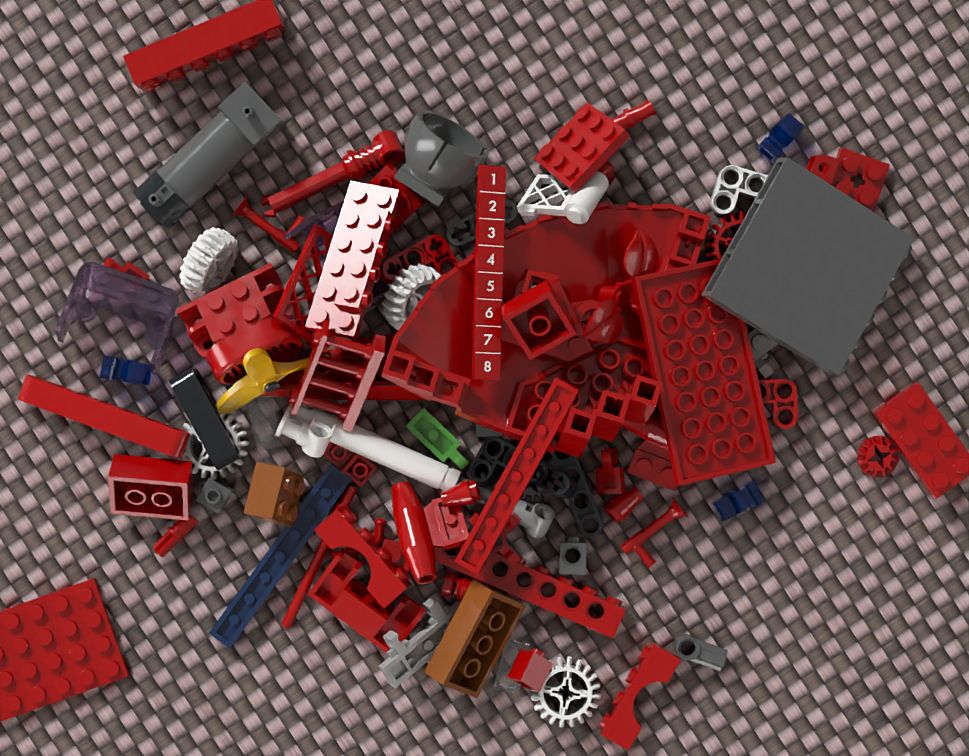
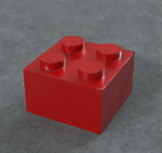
M548 280L501 305L503 319L530 360L577 334L572 318Z

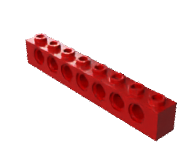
M434 548L435 561L610 638H614L626 611L625 607L621 606V600L609 595L607 599H604L597 595L598 590L584 585L583 589L573 585V579L560 574L559 578H556L549 574L551 570L536 564L534 568L525 564L527 560L523 557H520L512 566L499 551H491L480 573L477 575L454 562L459 552L449 554L446 549ZM498 561L505 562L508 566V571L503 575H497L493 571V565ZM528 572L532 576V581L528 585H520L517 582L518 574ZM550 582L555 585L556 590L553 595L545 596L542 594L541 586L544 583ZM569 593H576L580 597L579 603L576 606H568L565 603V597ZM598 603L603 606L604 610L600 616L593 617L589 614V608L592 604Z

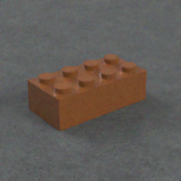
M473 579L424 672L446 687L478 698L526 605L505 592Z

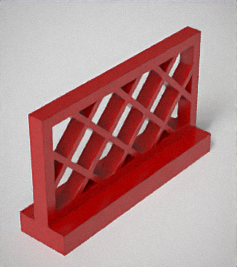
M313 225L272 317L307 341L306 344L312 349L314 347L312 343L314 331H311V333L306 331L303 320L307 319L309 314L302 316L298 301L307 299L310 310L315 292L312 293L309 278L317 276L319 283L322 273L319 255L328 254L333 235L319 225ZM318 235L323 238L325 250L319 252L315 243ZM309 258L313 259L316 271L311 274H307L305 266ZM302 281L305 295L297 298L295 287L297 282ZM289 304H292L295 318L291 320L283 315ZM324 345V348L330 347V345Z

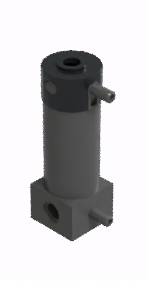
M243 82L218 106L221 111L161 168L157 171L155 170L133 191V194L148 214L168 230L190 211L191 207L255 147L261 149L286 125L246 82Z

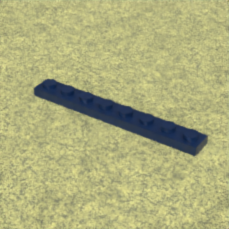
M333 464L329 465L298 508V516L293 521L292 527L285 526L209 632L210 635L228 648H231L314 533V529L319 526L352 480L350 477L342 473Z

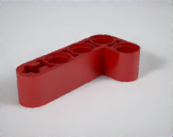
M786 379L758 380L759 384L764 388L763 404L771 403L772 422L779 428H792L798 419L797 389L795 384ZM783 383L790 387V394L786 398H781L777 394V388ZM786 409L791 414V420L783 425L778 420V414Z

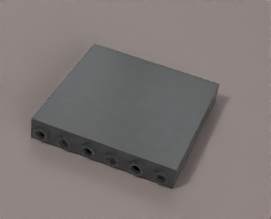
M778 158L701 296L826 373L839 375L847 368L850 354L859 346L865 327H868L873 321V313L876 307L885 299L887 295L886 289L890 282L895 280L899 274V266L902 260L910 254L912 250L911 244L915 238L790 158Z

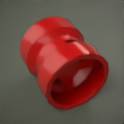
M447 571L440 596L446 598L450 596L456 597L457 601L461 602L471 584L472 578L467 576L461 578L456 576L454 572ZM456 582L457 585H456V589H455V591H454V590H453V587H454V583Z

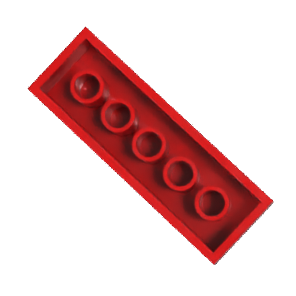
M255 0L128 53L123 58L135 86L142 91L152 92L161 88V83L167 80L176 82L185 78V73L195 69V72H200L209 68V63L219 59L220 62L227 61L234 57V52L242 49L244 52L251 51L258 47V42L266 39L268 42L275 41L282 37V32H285L286 28L274 0Z

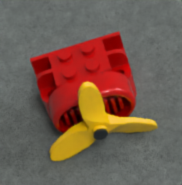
M271 263L175 309L179 317L184 321L189 338L193 341L197 352L210 365L216 380L221 384H234L217 401L216 407L219 414H227L241 408L254 398L260 396L264 391L272 392L280 386L278 382L289 373L305 369L309 358L284 363L301 350L303 339L297 333L272 318L286 288V284ZM292 304L287 305L283 314L289 320L295 318Z

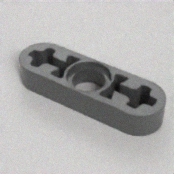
M505 199V206H511L513 211L510 212V218L506 219L505 217V225L512 222L517 216L515 203L508 199ZM476 212L449 226L447 238L451 244L462 246L476 239V235L470 236V231L463 235L464 240L459 241L457 238L452 239L451 237L454 234L455 227H458L460 230L467 228L465 222L470 220L472 230L476 233L474 225Z

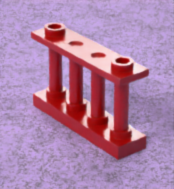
M324 319L321 329L316 328L312 339L314 347L297 389L292 388L288 403L292 404L291 415L294 416L297 415L301 404L339 414V417L342 418V429L352 432L384 356L386 337L375 334L372 344L367 343V345L328 334L330 320ZM326 344L363 355L365 361L363 364L359 363L356 365L322 355L321 353ZM318 364L355 375L357 380L356 383L349 385L317 376L313 373ZM310 384L345 394L349 400L347 403L339 404L305 393Z

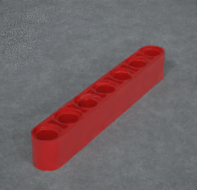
M26 374L18 396V400L180 459H183L191 433L29 374Z

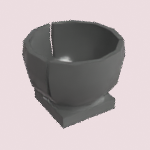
M421 111L410 122L404 137L406 162L401 166L394 178L439 206L452 188L469 183L478 175V166L485 165L488 159V150L476 136L463 126L443 115L431 111Z

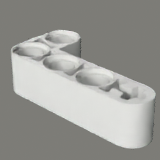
M734 165L726 166L717 177L710 200L712 211L717 215L730 213L736 205L739 194L755 199L759 192L750 190L749 181L755 178L760 180L763 185L768 175ZM732 171L737 175L736 184L729 185L724 181L725 172ZM719 196H725L729 199L730 205L727 210H721L717 207L716 199Z

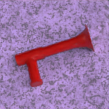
M247 196L231 216H241L248 219L293 254L300 246L294 239L303 226L308 223V221L298 215L296 221L285 234L252 210L247 202Z
M672 496V504L669 509L646 528L640 530L624 542L621 548L627 555L634 550L646 567L649 568L656 563V560L652 558L642 543L671 520L680 516L687 518L689 516Z

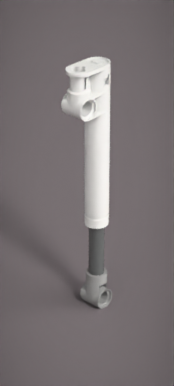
M289 404L275 434L277 437L282 434L296 440V444L301 445L305 454L311 457H321L329 442H332L437 490L441 489L442 492L466 480V478L460 476L461 471L454 468L451 469L448 465L356 424L352 432L343 430L342 418L304 404L300 405L296 416L291 415L292 404ZM478 484L481 500L476 502L485 506L493 491ZM521 499L513 511L522 519L519 525L524 526L527 534L534 538L544 537L555 517V512L550 506L543 503L532 505Z

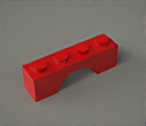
M341 506L316 527L314 531L331 550L338 547H351L360 551L366 557L371 569V578L367 590L385 608L411 585L410 577L403 568H397L391 561L392 556L385 548L377 546L373 541L375 539L373 534L367 528H361L356 522V515L349 508L345 509Z
M653 641L650 646L645 645L638 656V659L641 660L636 669L631 668L625 679L628 682L624 691L619 690L612 701V704L615 705L610 714L606 712L599 724L602 728L600 731L602 736L628 751L642 728L633 712V703L637 693L644 686L653 682L668 683L681 661L679 656Z

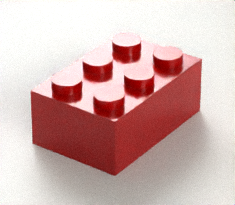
M113 455L108 475L110 514L189 521L193 503L192 461Z

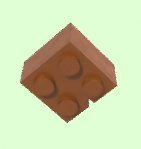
M256 462L244 514L265 522L292 527L293 521L298 516L297 505L299 497L304 492L305 477L284 467Z

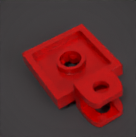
M839 148L836 158L828 155L811 156L806 169L874 212L890 164L845 148ZM819 165L822 167L821 172L819 171ZM859 174L862 185L854 188V183L850 179Z

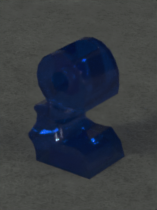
M788 112L755 149L769 162L774 164L784 152L782 149L789 146L805 125Z
M104 355L99 378L109 380L122 379L123 382L150 386L153 365L132 359L124 360L122 357Z
M752 478L744 483L741 489H734L723 494V496L713 501L712 505L716 507L721 516L720 520L725 521L741 512H745L750 506L755 507L765 502Z

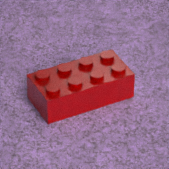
M919 382L911 383L871 412L931 497L939 498L969 476V452Z

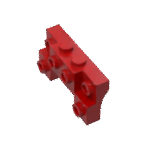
M341 548L307 595L333 613L337 619L344 621L352 627L359 635L367 638L387 653L390 648L383 636L392 630L399 635L398 639L402 642L423 617L426 609L406 594L395 608L391 605L383 608L367 588L353 578L363 563Z

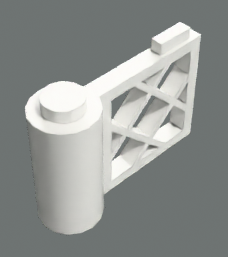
M597 171L575 194L570 189L562 191L566 186L553 175L538 174L517 205V210L521 216L535 217L536 214L566 216L573 223L584 224L588 221L607 190L609 181L604 174ZM542 184H552L539 190ZM556 191L558 192V194L553 195L547 199L545 198V196L551 193H554ZM541 199V201L538 203L530 204L533 201ZM564 200L561 206H551Z

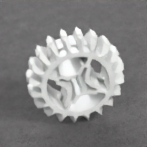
M214 227L204 231L203 235L200 234L197 241L193 242L190 250H187L188 254L183 259L184 263L180 267L181 273L179 276L181 284L189 292L200 297L220 288L221 283L225 282V278L230 274V270L234 266V260L237 258L238 246L235 237L231 236L224 229L221 230Z
M421 264L417 266L410 265L408 270H401L400 276L394 275L395 281L392 284H388L390 289L384 293L386 300L382 302L384 306L382 313L385 315L388 323L399 330L412 314L419 301L422 300L430 289L432 283L442 275L432 267Z
M219 414L226 428L230 431L241 456H247V451L240 450L241 446L249 445L248 441L240 440V437L247 435V432L241 431L238 433L237 431L242 426V423L239 421L232 425L231 422L235 418L233 414L228 416L227 420L224 419L225 414ZM184 423L183 427L191 433L183 457L188 456V461H192L195 465L193 474L202 469L201 478H206L208 471H210L211 478L215 480L217 479V471L220 472L222 478L227 477L226 468L231 473H234L236 468L233 463L240 466L243 464V461L238 459L220 470H217L215 466L205 464L210 458L209 455L206 454L207 452L203 446L200 457L197 458L193 450V438L195 436L197 440L200 441L193 426Z
M559 656L557 657L558 665H552L541 691L538 694H533L531 700H540L534 706V709L536 711L542 708L545 709L540 715L542 719L550 714V724L553 725L556 718H559V726L564 727V720L569 719L570 727H574L573 718L577 717L578 721L582 724L584 719L581 714L585 713L588 717H591L592 712L588 707L597 709L598 704L592 701V698H601L600 693L593 692V690L600 688V683H591V681L597 678L596 673L587 675L591 669L590 665L580 669L582 665L581 659H578L575 665H571L572 657L568 656L567 664H562V658ZM564 671L560 683L551 684L550 686L545 685L551 676ZM572 672L582 677L587 685V690H581V688L572 685ZM568 679L567 683L572 694H568L569 697L565 698V704H563L562 693L558 691L560 688L563 689L562 686H566V680ZM544 693L559 699V711L553 709L546 702ZM586 698L579 708L567 712L569 703L572 700Z

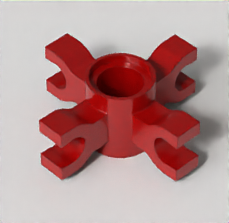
M477 511L469 518L473 525H475L480 513ZM515 512L511 515L501 533L502 542L495 545L492 549V552L499 551L512 566L521 557L506 542L507 534L522 520Z

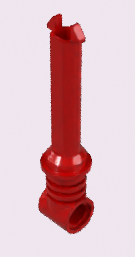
M391 130L380 132L374 137L371 147L369 144L366 145V149L361 147L360 152L348 150L346 151L347 155L343 156L340 163L270 197L268 195L264 196L261 201L262 206L270 203L272 208L264 212L265 215L274 218L276 213L346 179L351 178L355 180L359 178L363 180L365 175L368 174L367 170L372 172L374 171L373 167H376V169L380 168L379 164L385 167L391 162L394 166H397L405 158V152L397 133Z

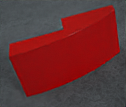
M329 442L323 454L326 459L360 487L366 483L378 468L368 458L332 442Z

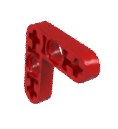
M434 234L387 259L380 266V278L384 282L392 284L395 281L394 275L400 276L401 270H408L411 265L407 260V255L410 252L418 255L419 264L425 266L429 264L430 267L443 275L441 270L442 264L448 263L454 268L458 260L446 240L442 236ZM432 244H433V245H434V244H438V245H439V248L437 249V251H436V250L431 251L429 247H430ZM443 255L446 256V258H443L441 261L437 263V258ZM401 263L403 268L394 274L389 275L387 273L389 267L393 268Z

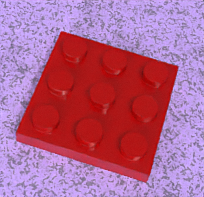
M587 102L577 110L576 114L565 126L559 129L553 139L540 149L533 159L576 194L631 135Z

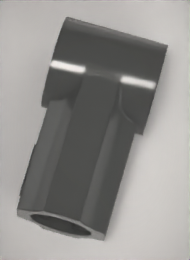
M682 634L674 641V649L683 660L692 661L719 672L724 666L728 650L696 639L690 634ZM685 641L693 642V649L689 653H682L680 650L682 643Z

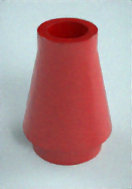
M466 479L454 487L440 492L444 507L476 504V501L481 500L480 489L475 479L471 481Z
M633 486L625 493L608 500V504L604 509L611 519L618 523L621 520L624 521L644 497Z

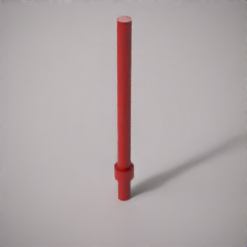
M348 484L341 501L336 503L333 512L341 506L351 510L349 506L358 488ZM321 540L281 623L285 628H291L329 550V546L323 540Z

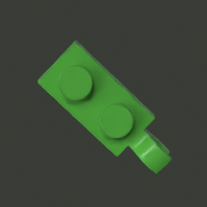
M425 408L406 425L443 463L448 457L461 469L469 463L457 450L462 443Z

